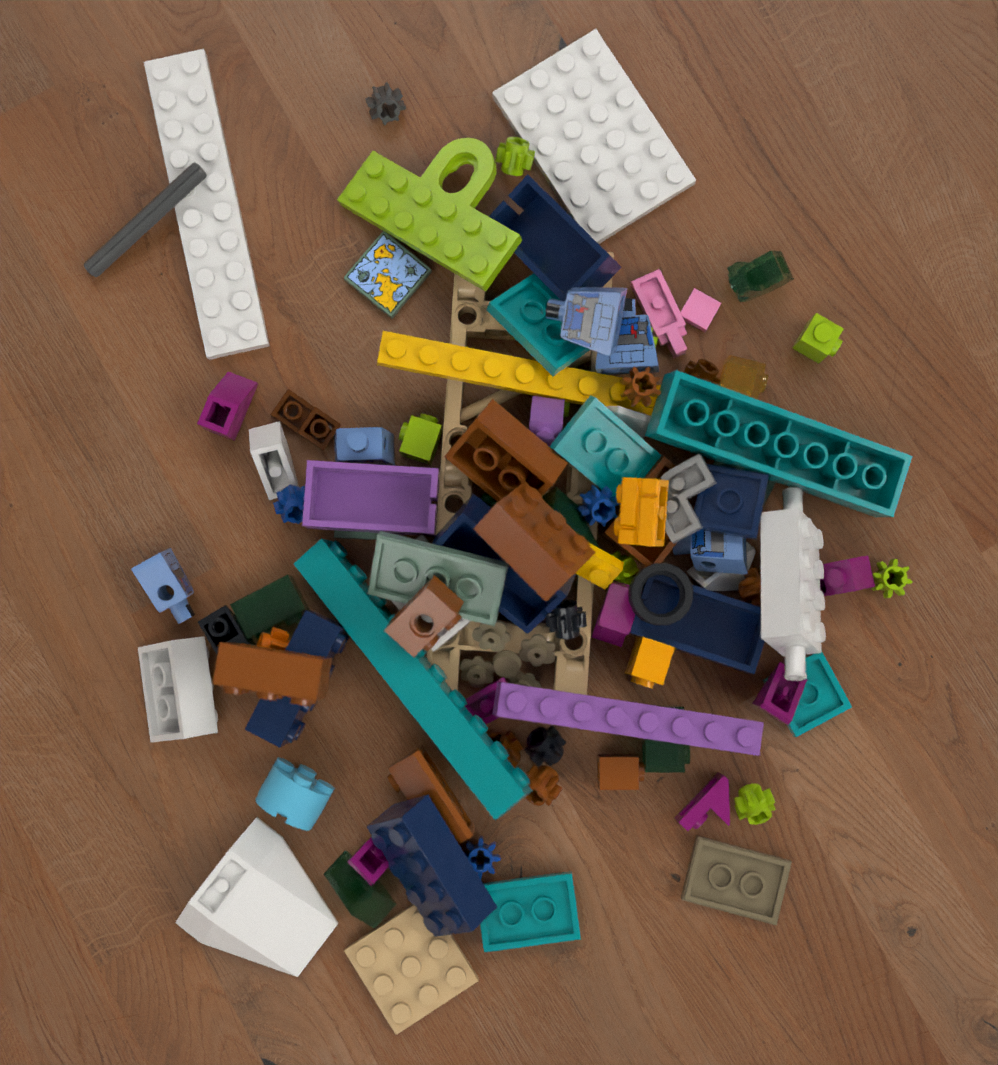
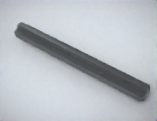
M196 162L186 168L84 263L83 266L87 272L94 277L101 275L206 178L207 174L203 168Z

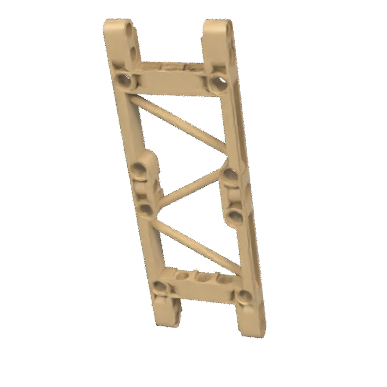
M607 252L614 259V253ZM455 273L449 344L466 347L467 337L517 341L487 311L488 304L491 301H485L486 292ZM612 278L603 287L612 288ZM464 313H472L475 315L476 320L470 325H465L459 321V318ZM590 350L567 367L576 368L590 361L589 371L597 373V352ZM447 379L436 535L454 516L453 513L446 510L447 501L456 497L465 503L472 496L473 481L444 457L451 449L450 442L452 438L462 435L468 428L461 425V423L479 415L492 399L501 404L522 393L500 390L462 408L464 382ZM568 463L566 499L563 500L550 490H547L542 495V499L565 515L567 524L572 529L578 530L579 535L596 546L598 522L595 521L592 526L586 521L579 522L573 517L572 511L575 507L583 505L580 494H585L591 490V485H594L598 490L600 489ZM576 574L575 601L577 602V607L581 606L583 611H586L587 627H579L582 643L576 650L568 649L564 642L565 639H559L555 637V632H549V627H546V623H539L527 634L511 621L497 620L506 625V632L510 634V641L505 643V648L502 651L520 653L522 640L531 639L535 634H541L546 638V641H551L555 644L553 651L556 656L553 690L587 695L594 583ZM471 621L435 652L431 649L427 652L428 661L432 665L434 663L437 664L446 674L447 679L445 682L452 691L454 689L458 690L461 650L495 652L490 648L487 650L481 649L479 642L473 639V630L480 627L481 623Z

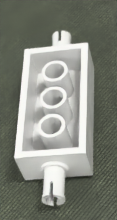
M792 487L782 491L783 510L762 512L761 638L782 656H785L784 678L791 681H801L807 678L805 654L821 653V642H825L826 639L825 627L821 622V610L825 608V599L823 592L820 591V579L824 578V567L822 561L819 560V549L823 548V535L821 530L817 529L812 523V520L803 513L802 489Z

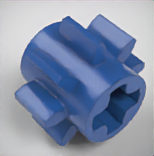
M289 484L281 492H276L279 501L274 502L273 505L276 514L281 515L283 523L289 521L299 524L303 522L305 486L300 488Z
M591 485V490L585 494H580L583 505L579 506L577 510L581 515H586L585 521L590 526L597 521L605 527L606 522L617 517L615 506H618L620 503L617 502L615 496H612L613 491L607 486L600 491L594 485Z
M480 836L478 843L474 845L467 841L466 847L470 851L469 854L465 853L474 870L478 872L480 879L482 878V873L487 870L494 875L495 868L492 862L501 861V856L492 852L495 849L496 842L494 841L487 845L483 843V836ZM479 850L484 851L485 857H490L484 859V864H477V859L472 858L477 855Z

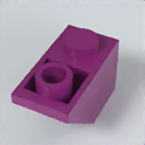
M228 371L209 394L197 424L206 431L235 441L258 383Z
M868 555L823 564L824 578L820 579V591L823 592L824 597L875 587Z

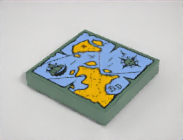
M383 231L343 278L349 285L393 319L432 271Z

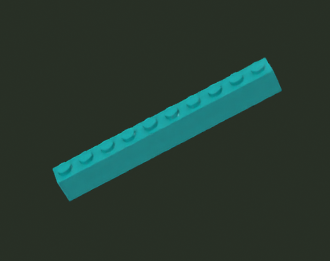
M321 538L294 563L295 567L494 820L504 816L532 792V789L528 786L530 783L529 778L519 767L514 768L507 759L509 757L507 750L500 742L492 741L486 733L488 727L484 721L477 715L472 716L465 707L467 701L464 696L456 689L452 691L445 682L447 676L443 670L435 663L432 665L424 656L427 652L422 649L413 657L384 631L395 613L392 615L384 606L387 604L386 599L368 595L369 586L365 582L367 580L366 574L357 565L354 564L352 566L346 558L348 552L338 541L335 540L333 542Z

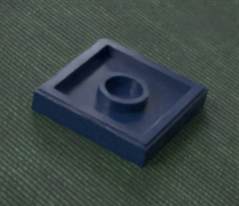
M707 464L717 484L697 494L694 512L703 527L700 530L757 540L769 474Z

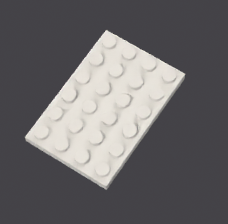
M597 29L492 92V98L517 136L530 143L528 150L535 151L534 162L568 214L598 244L690 188L696 182L695 177Z

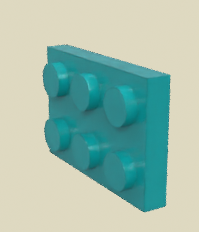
M533 273L489 302L487 311L552 376H555L591 349L561 338L562 321L547 319L545 316L549 299H560Z
M592 395L589 396L549 446L599 489L602 490L605 486L609 487L613 491L612 496L615 497L618 485L622 484V477L644 478L662 456Z
M572 871L483 883L497 905V908L480 924L484 952L581 939Z

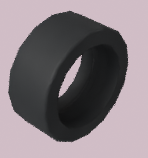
M654 563L641 569L633 577L629 587V603L633 612L642 621L651 625H670L681 620L689 612L693 601V587L688 576L679 567L669 563ZM655 575H665L672 578L680 590V599L677 606L665 614L651 612L644 606L641 599V590L644 583Z

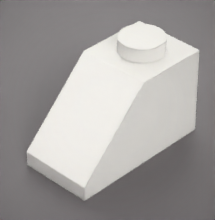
M280 421L249 429L250 452L269 500L278 498L276 492H281L289 484L299 487L289 446Z

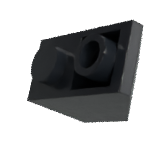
M227 605L198 621L199 626L217 655L220 642H236L256 646L250 633Z

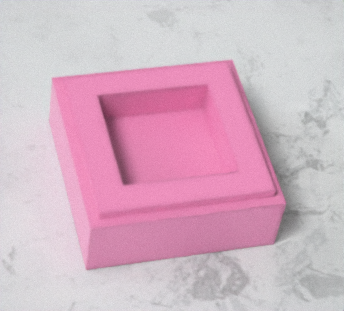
M694 288L681 311V315L685 322L706 332L721 302Z

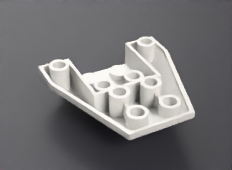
M258 817L228 850L175 922L202 944L296 977L300 975L338 925L335 916L284 838Z

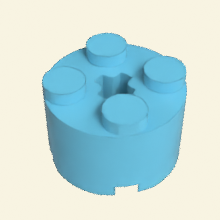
M278 757L258 791L255 801L270 815L276 817L278 813L287 818L286 824L309 831L316 824L335 788L326 781L315 779L317 773L313 769L302 764L297 769L291 762Z

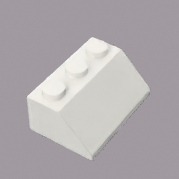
M205 636L171 640L138 647L150 742L186 739L217 733L218 714L214 706V685L210 677L209 650L206 646Z

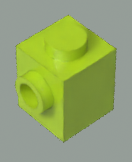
M815 313L806 323L792 348L819 364L828 355L833 357L843 342V340L839 339V336L844 328Z
M421 413L420 417L411 415L409 423H403L398 440L402 441L399 450L401 456L432 465L443 432L442 425L437 424V418Z

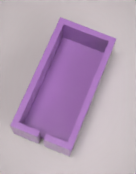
M307 460L302 526L308 529L369 533L383 531L391 534L417 536L422 534L435 537L438 508L436 504H432V501L438 502L439 469Z

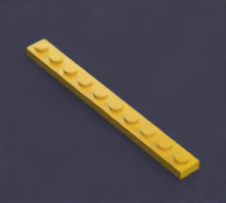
M383 331L377 360L378 366L533 396L565 399L564 402L583 405L589 396L592 395L605 406H621L649 416L652 415L657 397L650 396L652 404L648 407H645L642 401L631 407V400L620 396L625 391V385L620 383L621 377L566 367L555 376H552L535 360ZM638 381L636 383L639 385L638 391L643 393L645 390L642 389V383ZM656 384V389L660 390L661 385Z

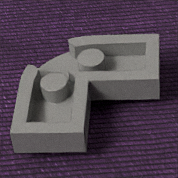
M697 454L670 469L661 477L662 480H669L665 531L674 544L703 528L688 499L717 484L701 454Z

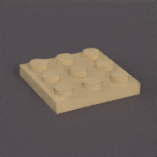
M413 904L356 940L344 950L396 1035L479 981L478 975L453 935L435 937L425 927L423 917Z

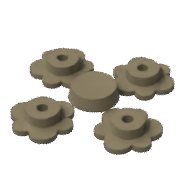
M497 621L495 626L481 623L480 627L473 630L472 637L475 641L479 642L481 649L487 650L490 648L498 653L493 657V663L484 661L480 656H475L473 660H462L460 663L462 680L469 681L470 685L475 688H480L485 683H492L494 679L493 673L496 672L501 677L509 678V680H506L507 683L542 688L541 684L535 681V676L532 673L524 675L523 672L519 671L522 664L521 660L525 662L531 661V664L535 667L541 666L542 663L550 664L554 662L555 653L553 651L555 644L553 642L546 641V638L541 634H535L531 639L522 640V649L518 656L512 651H502L505 648V643L510 641V634L506 632V625L503 622Z

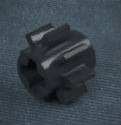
M563 600L553 611L547 612L546 627H549V632H555V637L559 639L575 638L579 636V627H587L586 611H583L581 606L577 607V602L574 600Z
M551 725L548 730L540 726L532 730L528 735V746L524 751L538 767L543 762L552 766L561 760L564 754L562 746L566 744V741L554 726Z

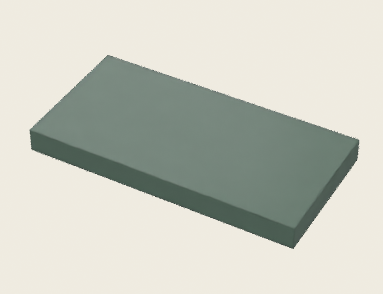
M380 531L376 539L368 595L406 604L435 575L464 601L458 612L461 618L495 626L509 564L504 561Z

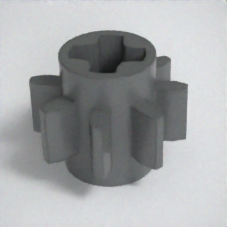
M385 82L384 86H373L372 97L366 98L367 106L371 108L369 111L371 119L374 120L379 117L383 125L394 120L399 121L400 110H406L404 101L401 100L403 96L401 90L396 88L393 91L388 82Z

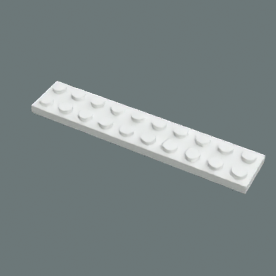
M204 49L145 61L144 66L169 184L194 162L199 164L207 174L201 183L174 206L206 357L211 360L269 347L270 344L207 54Z

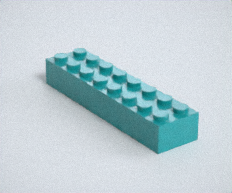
M678 370L664 374L660 387L661 394L656 399L645 436L695 454H701L703 457L740 470L769 474L768 480L791 488H800L805 493L873 517H894L912 460L911 455Z

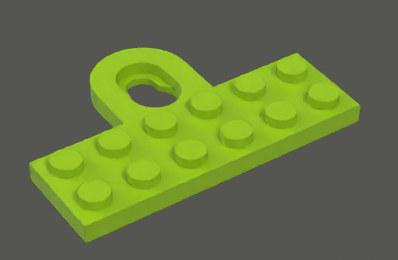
M460 138L445 145L421 177L372 151L337 199L344 208L485 292L522 242L520 234L475 209L495 179L496 162L488 146L474 138ZM464 164H470L474 167L471 180L461 191L448 193L442 189V183L450 173L457 171Z

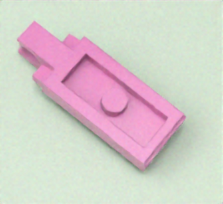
M658 269L631 281L630 286L644 315L649 316L653 335L658 337L660 346L667 344L673 358L685 354L687 347L682 336L687 334L685 329L686 323L661 270Z

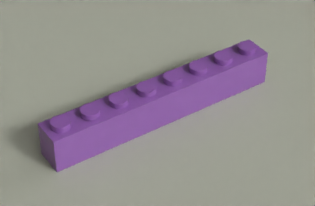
M498 681L492 713L495 716L758 756L760 755L764 722Z

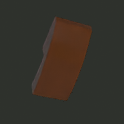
M290 389L286 391L270 414L321 450L325 449L335 435L336 429H339L341 426L340 423L317 407L312 406Z

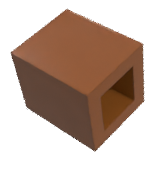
M597 754V787L599 790H639V782H644L645 769L644 762H639V757L636 754Z

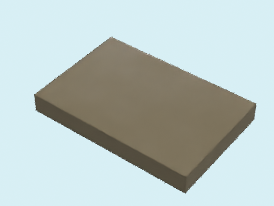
M696 835L681 899L777 925L792 861Z

